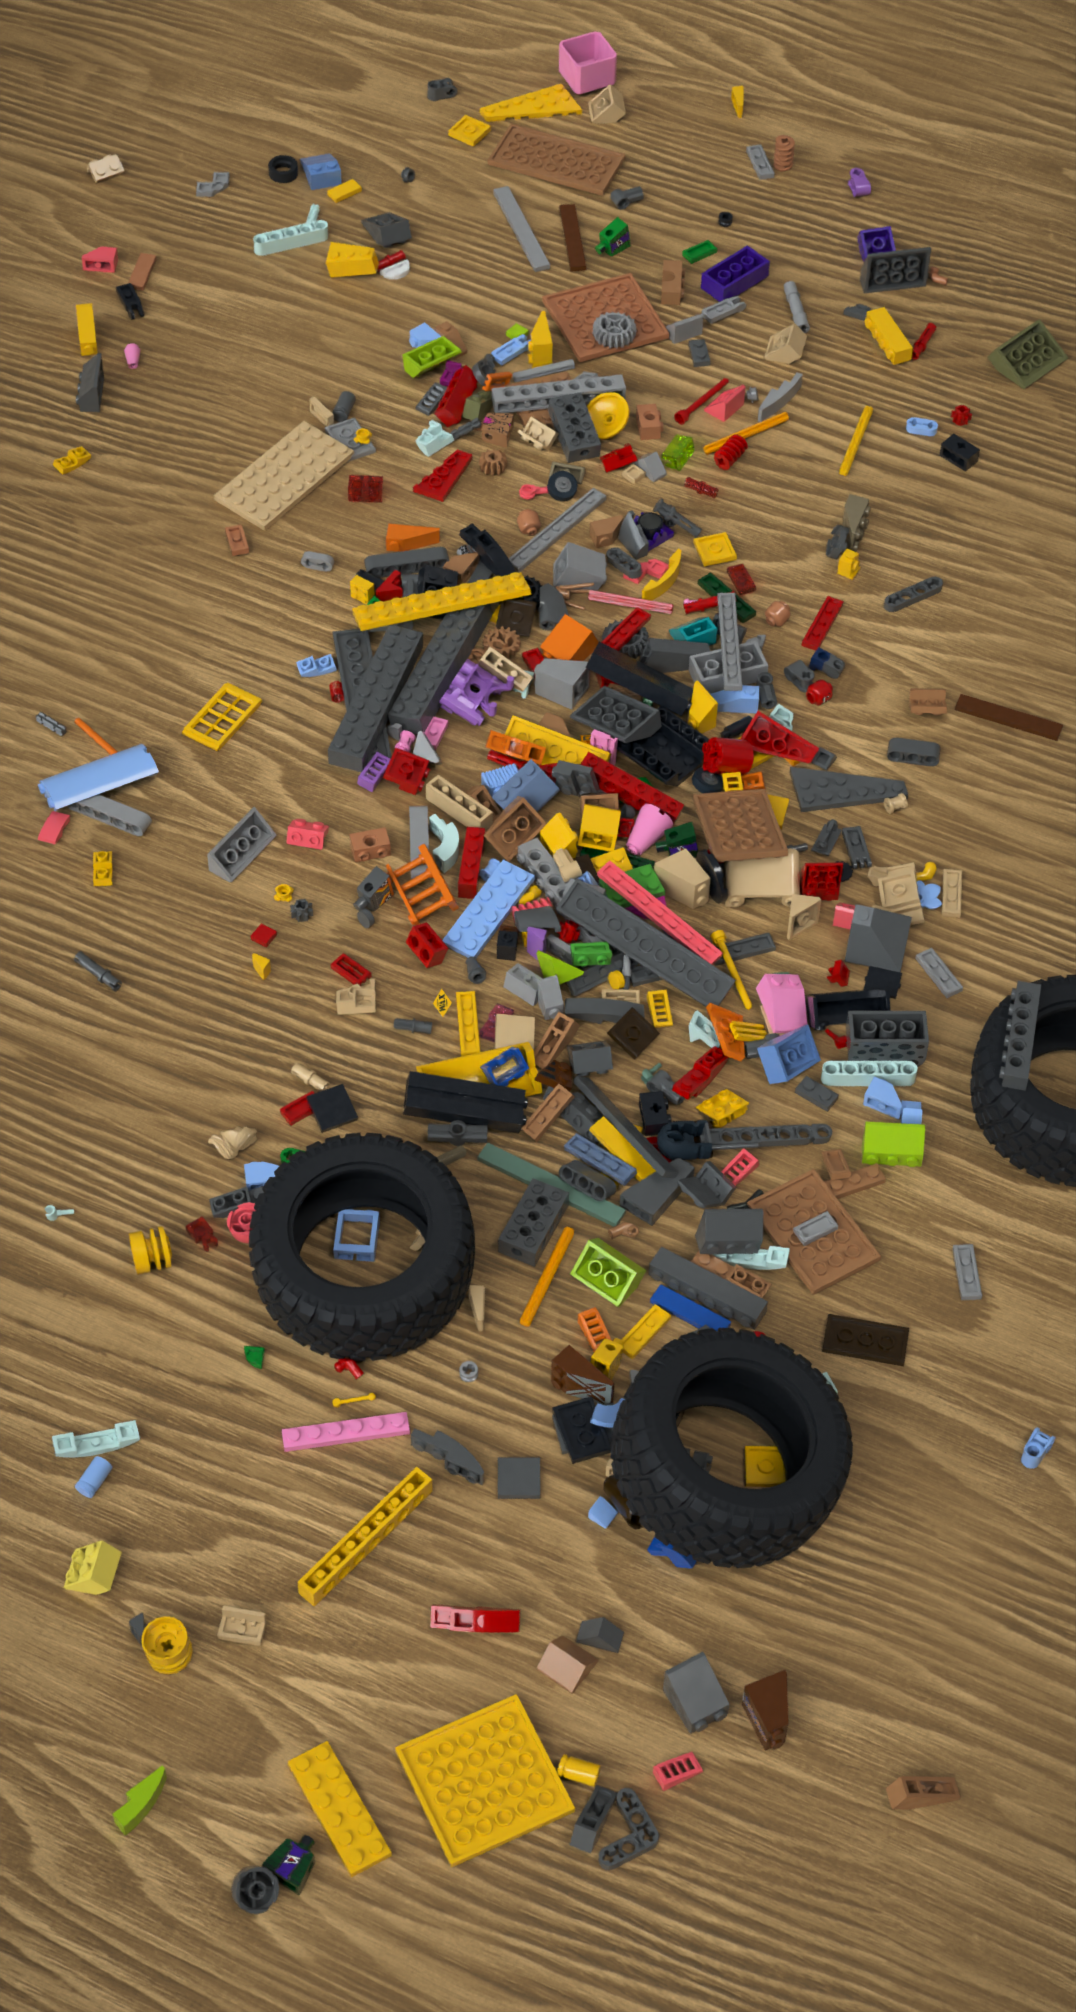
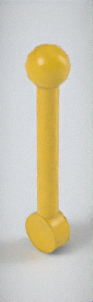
M369 1393L367 1396L344 1400L335 1398L332 1403L334 1407L338 1408L341 1404L368 1399L373 1401L376 1399L375 1393Z

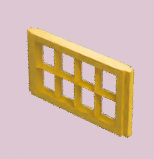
M227 682L184 727L182 734L218 751L259 708L263 700ZM226 693L237 697L232 704L221 700ZM240 699L251 704L246 711L235 706ZM217 703L228 707L223 714L212 708ZM231 709L242 714L237 721L226 716ZM208 712L219 717L214 724L203 719ZM222 719L233 724L228 731L217 726ZM199 722L210 727L205 734L194 729ZM213 729L224 734L218 741L208 736Z

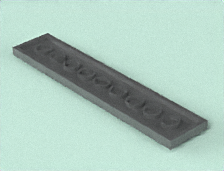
M368 630L333 631V641L346 711L373 659ZM386 725L368 763L376 752L390 759L392 757Z
M576 878L556 907V911L604 942L609 943L610 946L705 1007L709 1003L719 1006L736 982L735 979L578 878Z

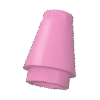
M133 343L128 344L124 349L130 369L138 367L141 352L139 346Z

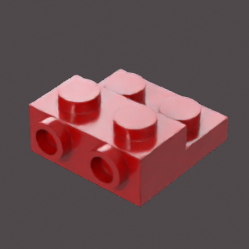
M395 748L383 778L400 784V790L416 795L417 791L421 792L425 783L422 781L423 778L427 779L430 768H428L430 760Z

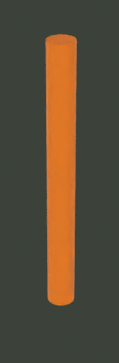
M79 717L75 719L74 723L110 755L118 752Z

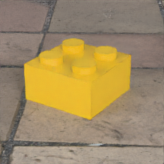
M358 575L350 581L352 598L367 604L375 596L374 583Z

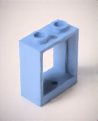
M350 1208L338 1212L333 1248L334 1259L353 1260V1254H357V1261L375 1262L380 1225L379 1211L354 1210ZM344 1221L372 1223L370 1245L341 1244Z

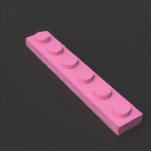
M407 1412L282 1429L284 1452L410 1434Z

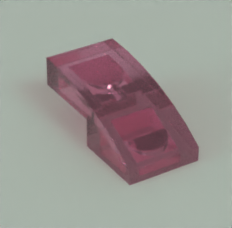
M498 1003L489 1013L487 1022L479 1032L480 1037L495 1042L496 1014H514L513 1009Z

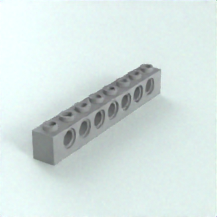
M621 374L492 388V404L494 413L548 409L550 398L578 392L582 393L585 404H589L593 398L607 392L617 393L625 399L626 386Z
M535 838L519 845L516 857L518 862L524 865L527 872L535 875L536 885L539 889L543 890L546 898L550 899L556 909L562 900V895L568 882L565 883L554 859L539 839ZM557 911L559 915L563 916L565 921L570 920L569 918H567L566 916ZM579 925L578 929L581 931L578 940H581L583 943L604 942ZM609 945V949L613 950L614 947Z

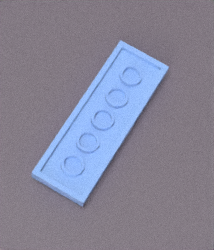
M502 860L442 941L448 948L467 958H477L512 911V906L518 903L533 883L535 875Z

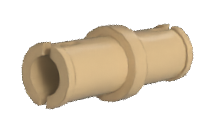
M298 1062L291 1069V1073L304 1080L305 1084L312 1085L320 1091L328 1089L330 1083L316 1075L314 1070L310 1071Z

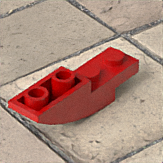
M716 1046L712 1047L695 1062L693 1069L673 1084L672 1091L687 1100L692 1096L697 1097L714 1080L729 1060V1057L724 1055L722 1049Z
M433 1604L431 1606L430 1628L463 1632H520L521 1610Z

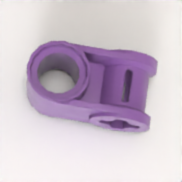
M860 168L851 169V178L848 181V186L853 196L870 195L871 185L864 171Z

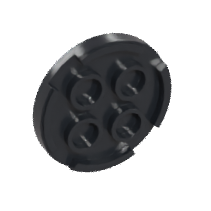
M704 849L697 853V862L711 878L709 891L711 898L720 904L728 898V889H724V875L712 853L708 854V851Z

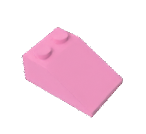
M765 974L756 990L773 1033H788L808 1025L805 993L799 976L795 974Z

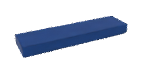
M660 1284L650 1298V1303L658 1305L663 1310L697 1328L707 1325L709 1328L718 1331L719 1328H729L731 1326L730 1320Z

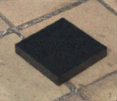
M343 1084L309 1095L306 1098L321 1133L358 1120V1115Z

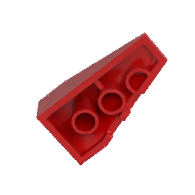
M757 711L740 738L741 740H748L753 747V751L808 764L811 763L819 750L817 746L760 711Z

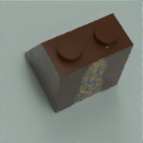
M785 1670L744 1687L742 1706L765 1751L771 1748L772 1750L780 1748L786 1740L788 1729L787 1673Z

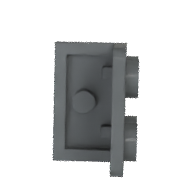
M711 1161L705 1162L696 1177L682 1178L677 1182L681 1190L689 1195L700 1208L725 1205L737 1188Z

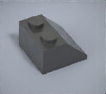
M606 1041L567 1045L569 1060L574 1074L587 1076L589 1072L595 1071L597 1074L608 1073V1070L613 1069L611 1046Z

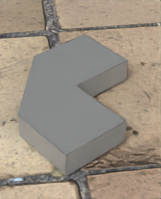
M214 172L213 182H197L196 196L213 197L228 188L229 172Z

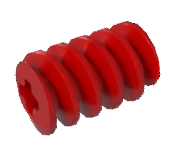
M732 435L715 452L714 461L716 465L722 470H728L748 449L746 440L740 435Z

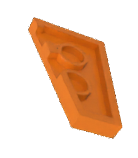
M709 1003L706 1009L724 1055L741 1062L745 1058L744 1041L735 1040L729 1024L732 1021L743 1022V1016Z

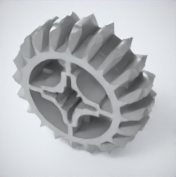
M606 312L605 315L600 314V317L596 318L593 324V336L595 341L603 344L604 347L609 346L610 349L612 347L616 349L618 347L623 348L624 345L629 346V343L633 342L637 327L634 319H631V316H626L625 313Z

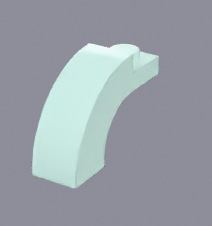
M434 814L429 817V829L442 843L433 850V858L438 868L445 873L452 868L458 859L459 834L453 822L446 825L443 819Z

